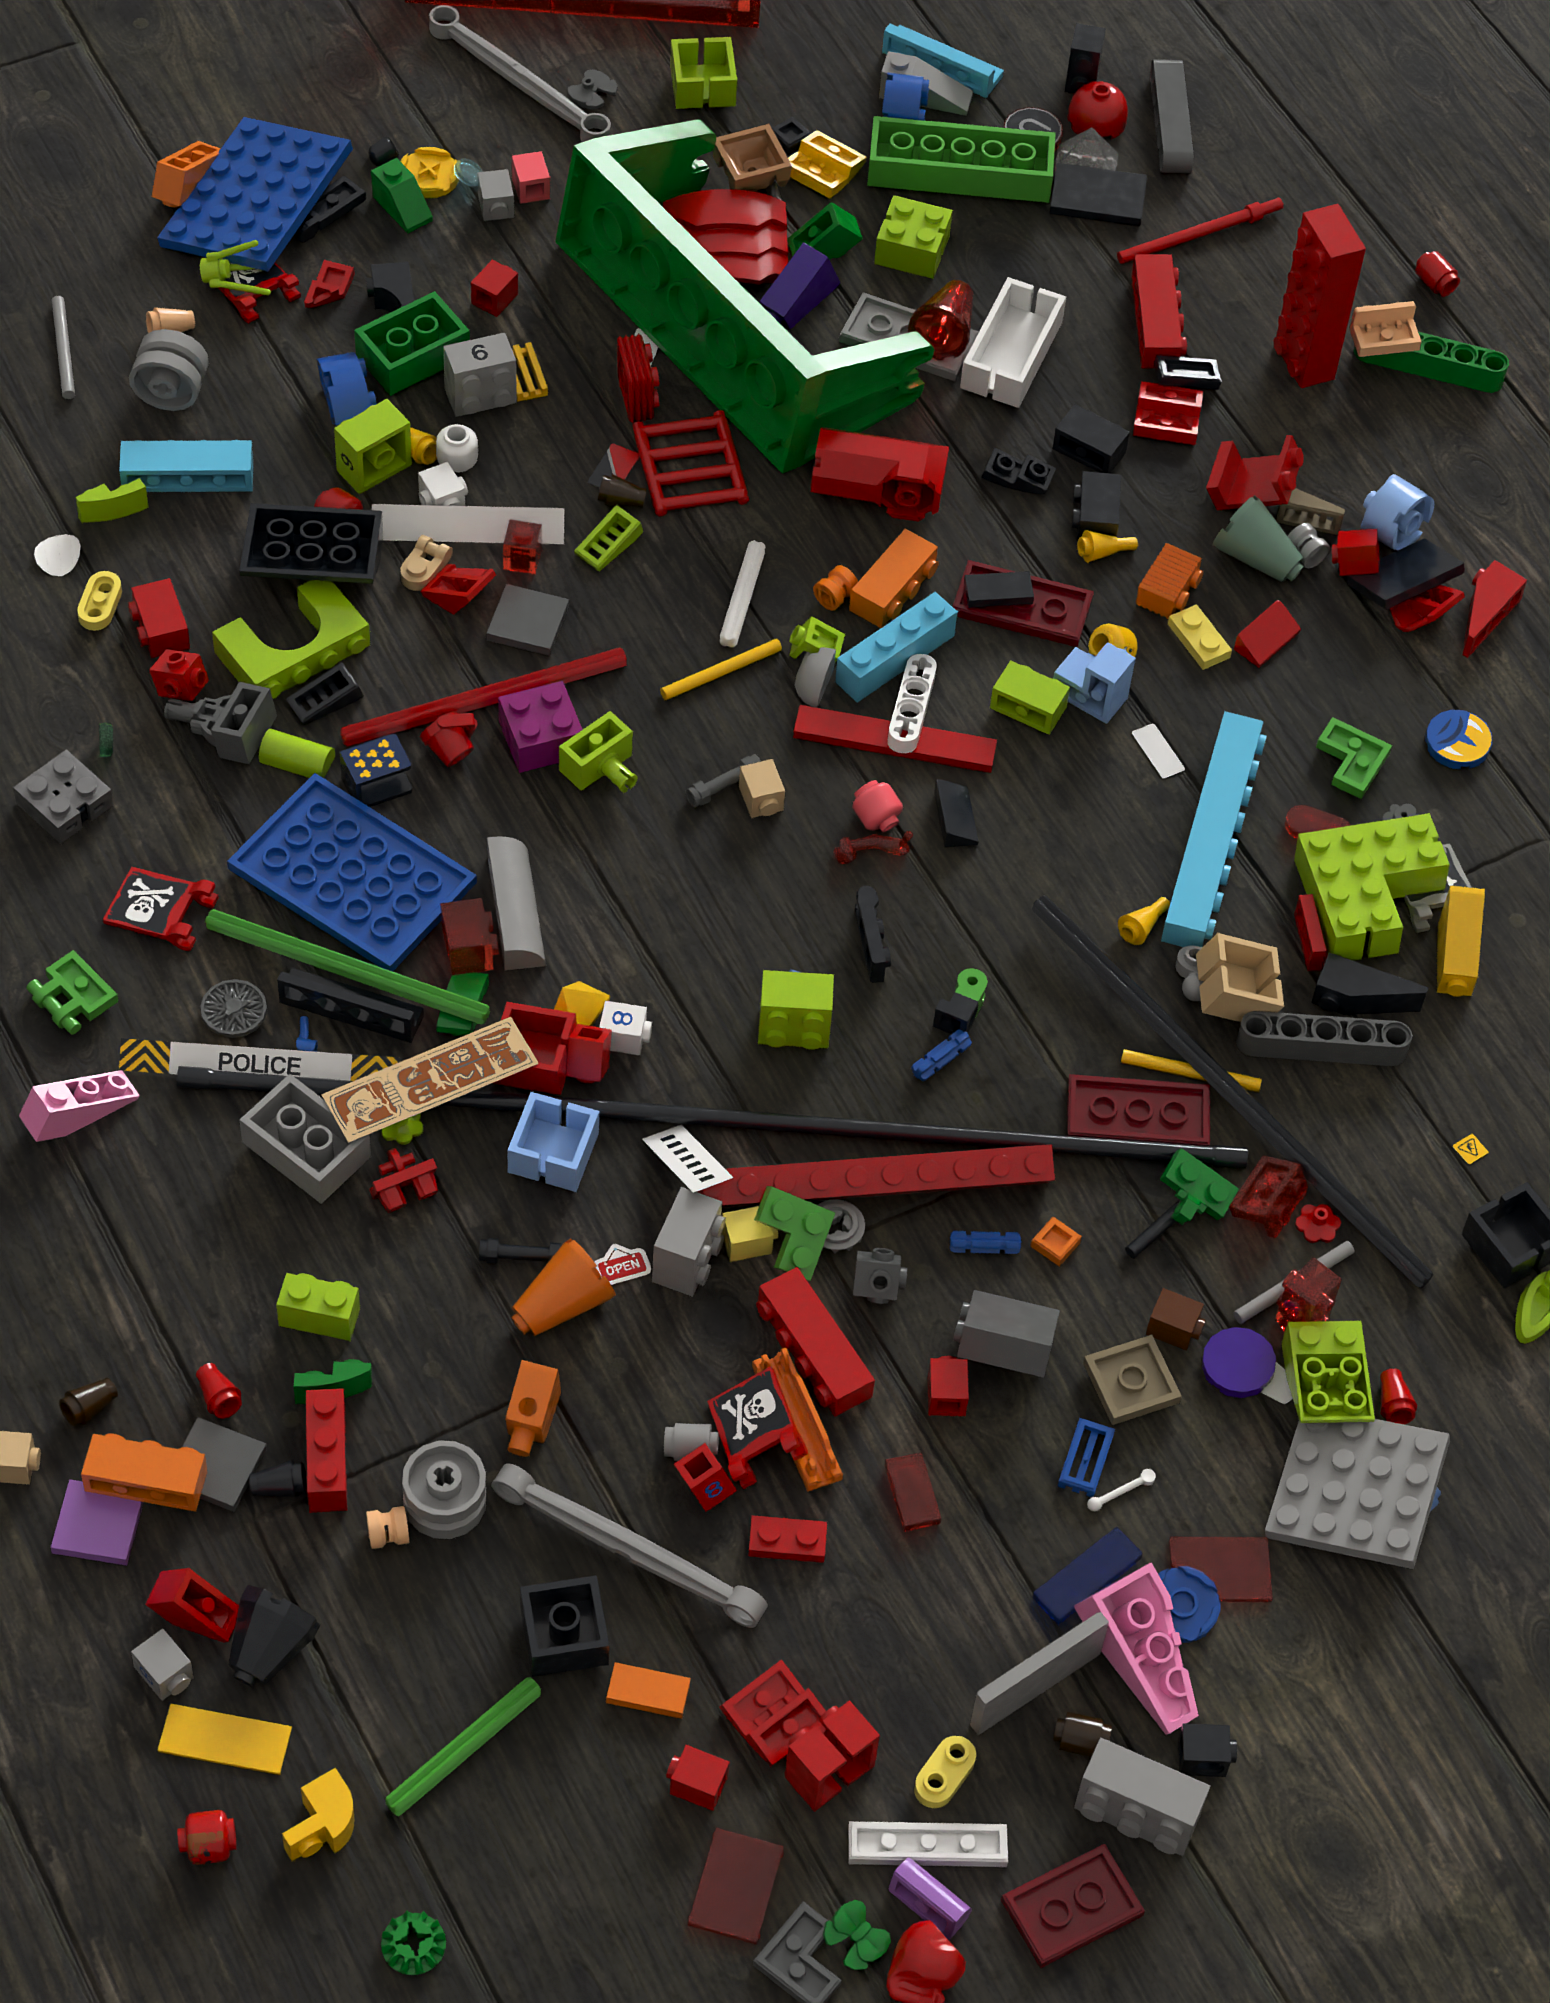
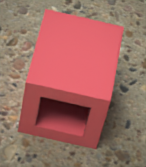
M542 151L513 155L512 180L520 204L550 199V176Z

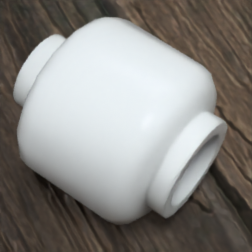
M458 424L443 428L436 439L438 463L448 462L453 471L458 473L472 468L478 458V439L475 432L469 427Z

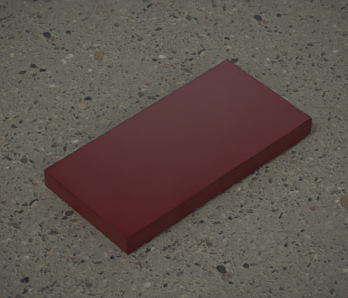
M968 560L952 606L958 611L957 617L1078 647L1093 600L1094 591L1030 575L1034 593L1033 604L968 608L964 586L965 575L1015 572Z
M1069 1074L1067 1136L1210 1146V1085Z

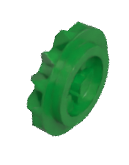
M406 1911L403 1915L392 1918L385 1931L382 1932V1954L389 1966L402 1974H423L433 1969L441 1961L446 1949L445 1933L438 1919L434 1920L424 1911L421 1913ZM409 1929H413V1933H416L417 1938L425 1939L419 1942L418 1956L414 1955V1950H411L410 1945L402 1944L408 1940Z

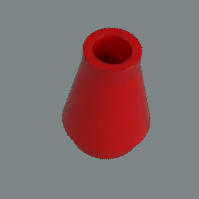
M207 1363L201 1366L196 1372V1377L200 1383L208 1412L215 1414L218 1418L232 1416L242 1405L241 1391L218 1370L215 1364Z
M1398 1369L1385 1370L1380 1375L1381 1415L1386 1418V1421L1405 1425L1415 1418L1417 1403L1403 1379L1402 1372Z

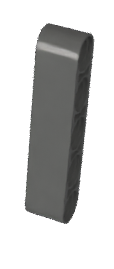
M1152 59L1150 84L1160 173L1191 174L1194 154L1183 60Z
M1252 1011L1245 1014L1241 1020L1236 1044L1240 1052L1253 1057L1398 1066L1406 1059L1413 1035L1411 1029L1399 1021Z

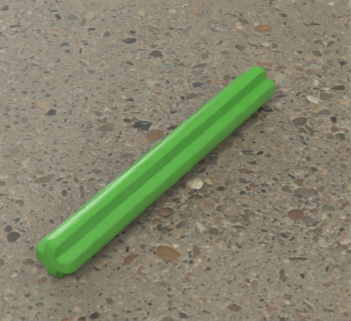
M531 1677L525 1678L392 1791L385 1799L389 1810L396 1816L402 1815L540 1697L541 1688Z

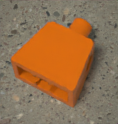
M524 1360L521 1361L505 1419L508 1434L511 1435L507 1450L512 1454L528 1457L533 1441L538 1443L545 1442L561 1395L558 1369Z

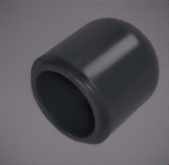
M386 136L370 146L368 151L371 162L376 166H381L395 158H399L400 155L393 142Z

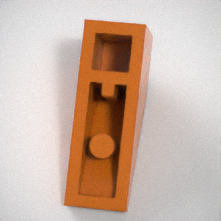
M197 141L158 161L152 197L162 200V203L168 207H180L188 199L197 183L219 155L218 152L221 148Z

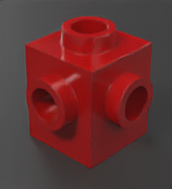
M166 649L149 669L157 693L161 697L193 701L209 681L201 656L196 653Z

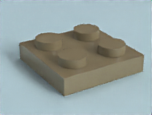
M1152 1335L1084 1357V1367L1112 1425L1179 1404L1181 1401L1180 1391Z

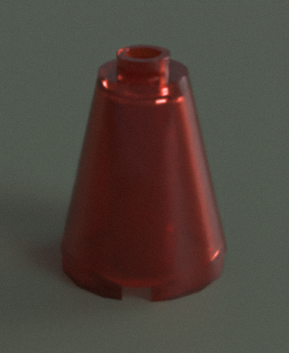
M961 280L949 281L922 304L910 318L908 333L919 332L934 347L932 357L934 360H944L945 357H953V359L959 357L969 343L974 294L971 287Z

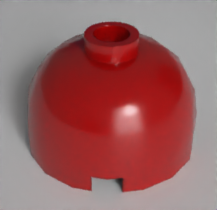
M1094 81L1084 84L1074 93L1068 108L1067 118L1072 123L1071 129L1082 138L1092 141H1102V137L1112 135L1111 139L1118 137L1124 131L1128 119V106L1124 94L1111 83Z

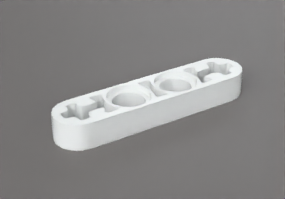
M916 654L907 661L888 732V746L895 752L909 753L917 747L936 675V661L929 655ZM919 669L924 670L922 677L916 676ZM910 689H918L922 691L923 694L913 695L907 691ZM911 711L916 713L917 716L905 717L901 713ZM902 729L908 731L906 738L901 737Z

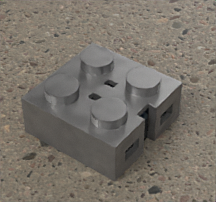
M67 749L13 787L16 804L60 844L81 830L82 823L89 818L93 821L113 806L111 789Z

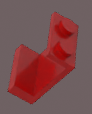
M1286 435L1280 455L1241 458L1233 441L1221 442L1206 487L1216 509L1240 508L1254 495L1265 506L1288 504L1292 490L1296 487V477L1299 468L1303 465L1302 449L1298 448L1292 435Z

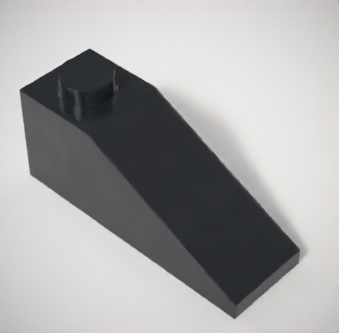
M1329 952L1316 984L1311 1003L1320 1006L1326 1011H1334L1343 1015L1420 1012L1429 987Z

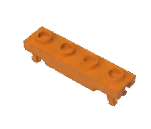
M782 1348L774 1358L769 1359L767 1354L761 1355V1358L752 1361V1368L755 1374L770 1366L776 1373L796 1429L808 1450L807 1455L796 1461L794 1460L807 1492L841 1481L843 1473L832 1451L829 1437L807 1388L796 1371L787 1348Z

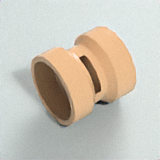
M404 1506L393 1507L390 1512L381 1513L378 1510L366 1512L371 1549L383 1548L386 1543L391 1542L397 1545L410 1543Z

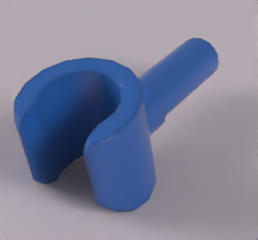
M306 1016L300 1017V1035L296 1040L297 1050L317 1052L318 1041L309 1039V1019Z

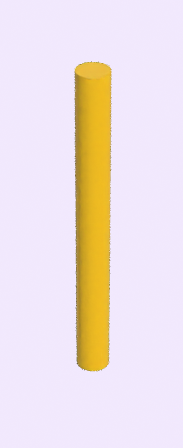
M774 639L661 688V695L664 700H669L782 651L781 643L778 639Z
M1126 1049L1123 1050L1121 1063L1206 1081L1189 1063ZM1228 1072L1245 1090L1259 1093L1262 1079Z

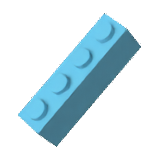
M252 440L121 441L119 469L121 485L140 478L146 486L147 492L253 491Z
M932 593L837 658L835 683L858 703L903 672L911 656L916 654L928 655L954 637L958 611L938 593Z

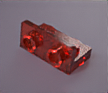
M1263 1155L1229 1206L1232 1216L1262 1223L1268 1236L1276 1238L1282 1228L1288 1224L1294 1209L1307 1193L1308 1185L1300 1164Z

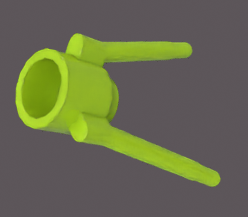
M257 240L219 252L207 253V258H201V278L204 283H209L210 288L221 287L254 294H271L269 289L224 281L225 278H230L231 271L255 269L239 264H230L228 259L223 258L258 246Z

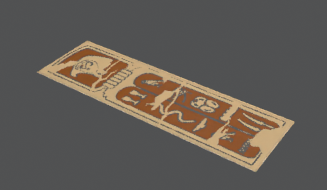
M509 1017L321 1095L349 1143L539 1063L513 1019Z

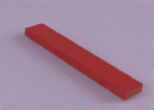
M804 705L799 706L793 738L989 773L992 771L997 739L922 726L916 749L909 753H898L888 746V732L891 723L889 720ZM902 729L901 737L906 738L908 731Z

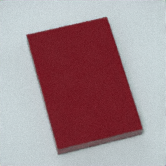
M1105 1844L1003 1894L1001 1897V1902L1040 1968L1139 1919L1145 1913L1143 1906Z

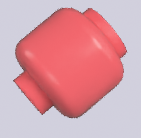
M873 780L863 785L854 793L856 799L853 802V810L867 830L881 829L882 832H887L899 823L897 817L902 812L903 805L888 783H878L877 780Z

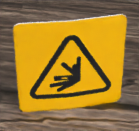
M1473 1134L1453 1145V1148L1469 1165L1489 1153Z

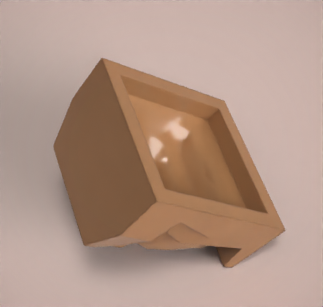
M770 124L716 137L713 158L719 168L723 167L724 173L728 176L730 189L757 192L772 185L774 180H776L780 187L785 186L789 181L792 164Z

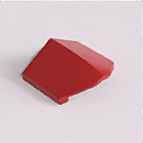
M447 564L421 590V593L425 598L454 615L468 604L496 574L493 569L457 568L455 564Z
M1439 585L1390 608L1396 627L1403 632H1411L1438 619L1465 598L1463 591Z

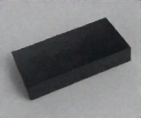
M1157 355L1155 358L1154 367L1159 385L1219 390L1222 381L1216 360Z
M1029 571L965 575L964 577L968 608L1033 604L1034 593Z

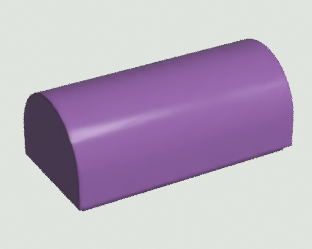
M910 1857L904 1860L893 1873L888 1888L889 1891L922 1919L931 1920L944 1936L950 1940L965 1923L972 1908Z

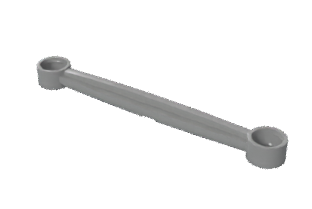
M440 5L430 11L429 30L434 37L438 39H454L513 85L580 129V140L582 142L610 135L611 122L608 117L600 113H585L520 63L460 24L459 13L455 8L448 5ZM439 21H449V22H451V23H449V24H441V23H438V22H439ZM597 128L603 131L591 132L588 129Z
M504 1464L491 1484L496 1494L505 1501L514 1505L528 1504L609 1551L617 1552L630 1559V1562L722 1606L725 1613L731 1619L743 1626L755 1627L768 1607L764 1597L755 1590L743 1585L730 1586L643 1536L578 1503L537 1485L529 1473L516 1465Z

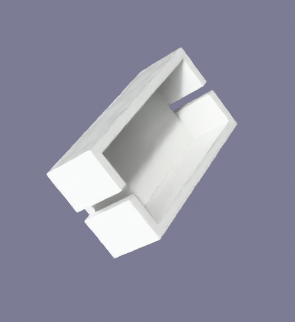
M1008 277L963 362L960 388L987 397L988 393L993 394V400L1019 408L1062 324L1066 296L1040 288L1037 294L1035 313H1032L1030 311L1034 286Z

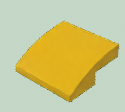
M817 130L801 140L799 151L788 157L792 164L790 177L830 199L842 190L865 164L867 157Z

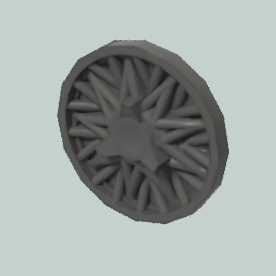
M238 979L222 981L212 986L203 996L200 1005L202 1020L207 1028L219 1036L228 1038L243 1037L256 1031L264 1022L267 1013L266 999L261 990L248 981Z

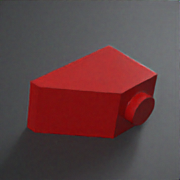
M190 1568L161 1571L145 1604L172 1625L223 1643L229 1641L235 1628L239 1608L238 1604Z

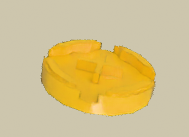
M421 147L415 149V153L409 156L407 153L400 161L415 176L424 198H438L447 195L456 188L459 182V163L456 159L451 158V154L444 149Z

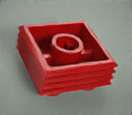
M639 333L637 336L632 334L630 338L625 335L624 338L619 336L617 339L618 382L628 419L632 423L634 420L640 421L643 419L646 421L647 418L652 420L654 408L659 407L658 392L654 388L659 386L657 367L650 366V363L653 362L650 343L644 344L643 337Z

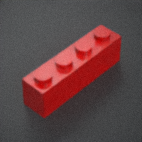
M1135 254L1131 278L1141 368H1155L1154 361L1157 355L1181 357L1186 356L1187 339L1186 337H1181V332L1184 330V314L1178 312V309L1181 308V291L1176 290L1175 287L1178 286L1179 271L1178 267H1173L1172 255Z
M798 1267L759 1286V1297L756 1306L760 1316L765 1322H771L776 1330L775 1334L782 1348L790 1350L795 1358L798 1372L804 1379L809 1378L814 1386L815 1396L823 1407L828 1406L834 1417L873 1397L875 1379Z

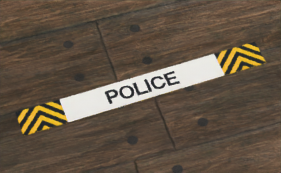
M121 1038L119 1070L177 1074L179 1066L211 1068L217 1071L283 1076L291 1074L296 1077L355 1081L402 1062V1058Z

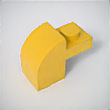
M334 1768L301 1787L302 1802L311 1817L282 1833L284 1849L292 1861L300 1856L306 1858L315 1854L326 1841L333 1852L337 1853L346 1845L352 1835L355 1821L352 1795L339 1772Z

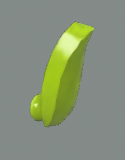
M1550 1270L1536 1276L1526 1286L1520 1296L1515 1326L1516 1337L1520 1343L1532 1342L1550 1328Z

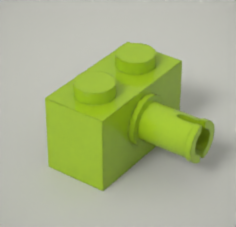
M611 711L607 712L559 746V771L581 791L602 776H606L621 792H627L628 788H633L638 779L634 773L622 764L623 761L632 756L633 731Z

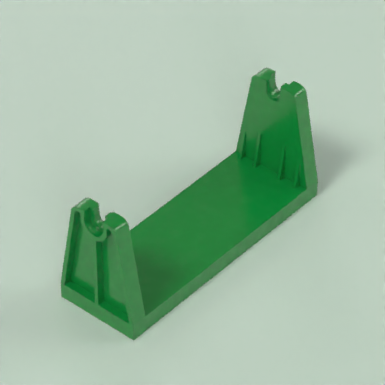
M697 119L603 136L574 145L555 242L719 410L725 412V416L782 474L816 458L815 453L821 427L860 433L912 404L920 397L925 383L918 377L919 372L915 367L932 360L934 347L919 332L914 331L812 356L663 208L664 201L679 195L699 191L708 179L710 168L703 160L698 161L696 158L714 151L716 135L701 120Z

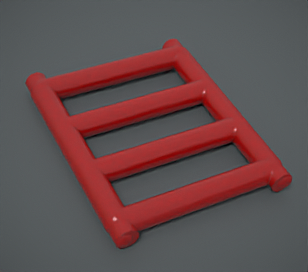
M718 410L714 412L713 416L650 425H644L643 422L638 421L632 425L651 500L657 516L666 515L668 510L738 501L741 505L749 502L747 487L729 424L723 410ZM717 428L720 440L651 449L648 438ZM721 452L724 453L726 464L657 473L655 465L657 461ZM729 476L733 488L667 498H664L661 487Z

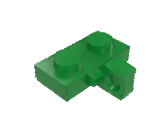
M1182 1148L1174 1153L1160 1178V1181L1176 1191L1175 1197L1180 1202L1171 1218L1181 1225H1184L1186 1221H1191L1196 1212L1202 1214L1205 1211L1214 1219H1221L1239 1190L1238 1187Z

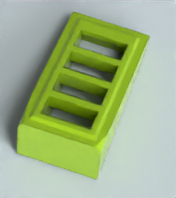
M616 505L574 550V553L597 571H601L643 533L641 522ZM618 525L625 529L623 533L616 529ZM611 533L617 539L613 541L606 535ZM601 540L606 545H608L609 548L605 550L597 543ZM593 548L602 556L596 559L587 551Z

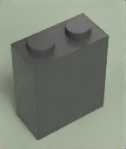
M974 1290L971 1302H963L953 1339L954 1342L960 1343L957 1357L1044 1378L1060 1310Z

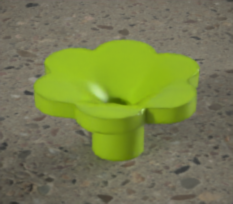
M416 1114L383 1128V1138L387 1141L396 1140L401 1145L410 1143L413 1137L419 1136L423 1132V1124L420 1121L421 1114Z

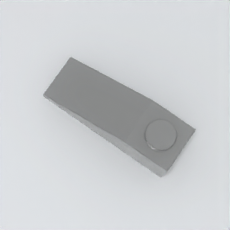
M888 51L881 72L879 98L884 99L888 72L923 76L925 80H929V95L926 108L967 116L973 90L918 57Z

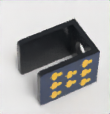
M390 734L340 751L341 779L349 794L368 807L412 793V786L405 774V771L411 769V762L396 734Z

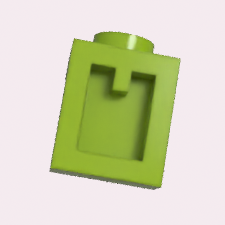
M811 616L802 626L797 625L789 639V642L792 643L789 656L796 659L803 651L810 654L818 653L820 648L825 647L836 649V662L840 656L845 634Z

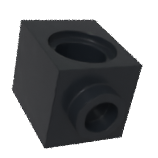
M1183 1723L1178 1737L1179 1772L1188 1776L1226 1777L1230 1764L1236 1763L1237 1742L1236 1739H1230V1725Z

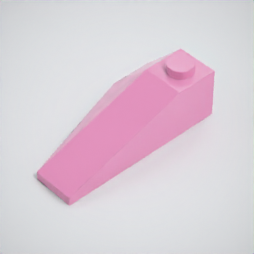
M1152 1563L1143 1566L1074 1605L1082 1622L1097 1612H1101L1109 1621L1101 1652L1165 1735L1180 1728L1183 1723L1186 1724L1199 1716L1189 1673L1182 1663L1179 1646L1182 1645L1180 1634L1175 1632L1170 1612L1173 1610L1171 1596Z

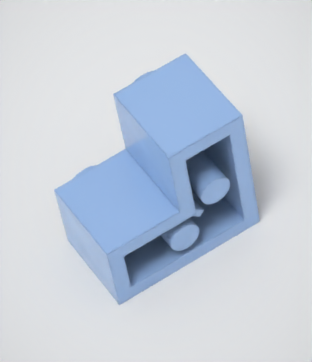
M1108 642L1096 656L1075 647L1056 669L1053 679H1057L1070 687L1068 697L1070 704L1107 724L1128 699L1136 658L1126 650L1117 648Z

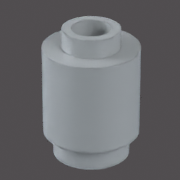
M675 1423L674 1427H665V1457H673L674 1461H679L704 1443H706L713 1455H718L719 1433L712 1432L711 1424Z

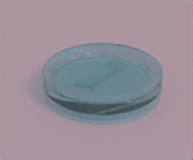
M462 158L458 160L454 166L456 177L468 186H478L477 172H483L480 166L470 159Z

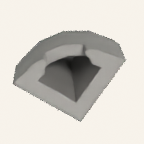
M822 647L818 653L810 654L807 652L796 675L795 688L798 696L811 707L818 708L834 671L836 649Z

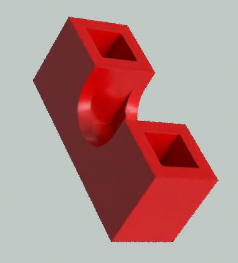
M344 1388L306 1390L307 1494L309 1513L348 1511Z

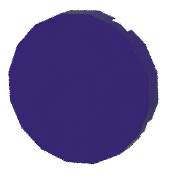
M1234 1327L1221 1330L1210 1338L1204 1348L1202 1369L1205 1378L1211 1385L1214 1384L1215 1387L1220 1389L1221 1393L1227 1396L1245 1398L1257 1395L1263 1391L1264 1387L1274 1377L1276 1356L1272 1345L1262 1335L1251 1329Z

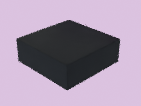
M794 117L772 128L783 150L788 155L799 149L801 140L812 134Z

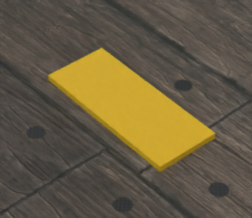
M170 1704L158 1752L280 1775L292 1726Z

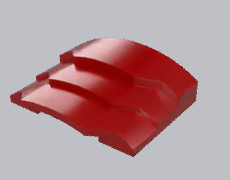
M712 189L679 195L663 202V208L738 282L758 285L774 283L788 264L786 202L778 198L747 190Z

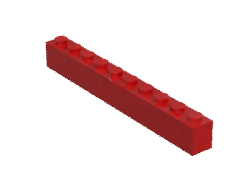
M1052 1144L727 1168L726 1170L733 1177L732 1179L697 1192L722 1201V1208L760 1205L767 1186H772L806 1201L1043 1184L1054 1181L1055 1175Z

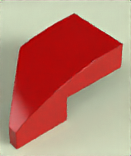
M324 260L317 280H312L304 301L305 307L313 308L345 298L355 275L354 267Z

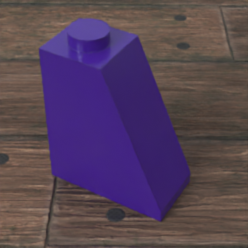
M803 242L759 302L780 324L791 329L840 284V280L829 258Z

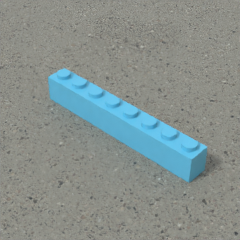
M1224 711L1165 921L1162 942L1181 947L1190 945L1202 947L1204 939H1212L1216 920L1210 919L1212 912L1219 913L1224 893L1218 892L1219 885L1226 886L1231 866L1225 865L1227 858H1234L1238 840L1232 838L1233 833H1241L1246 814L1239 812L1241 805L1248 807L1253 787L1246 785L1248 779L1255 781L1260 761L1254 760L1255 754L1262 755L1267 737L1260 734L1263 725L1262 720Z

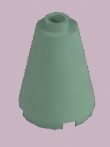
M1255 495L1249 498L1229 519L1231 522L1225 530L1221 529L1212 544L1218 550L1282 583L1286 579L1292 582L1304 568L1300 564L1303 556L1263 502Z

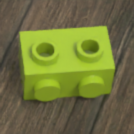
M1010 660L993 687L990 708L1050 735L1067 708L1070 687L1057 679H1051L1033 671L1028 666L1020 665Z
M286 1273L276 1304L278 1324L286 1328L351 1341L360 1311L359 1288L343 1281L328 1282L319 1280L305 1273L298 1275Z

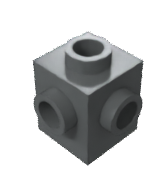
M875 1248L873 1252L858 1251L853 1295L867 1297L868 1301L879 1304L888 1303L889 1300H897L898 1289L905 1290L908 1269L901 1267V1255H894L895 1252L893 1250L885 1248Z

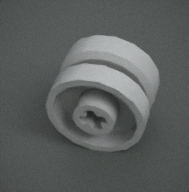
M161 329L146 334L140 343L136 355L137 358L129 374L130 387L140 399L159 409L177 411L185 410L192 406L198 397L202 385L201 382L209 365L207 352L194 338L179 331Z
M456 1441L432 1442L423 1445L410 1456L403 1468L402 1479L403 1506L405 1507L408 1521L419 1532L438 1539H452L465 1535L478 1525L486 1509V1471L481 1458L470 1447Z

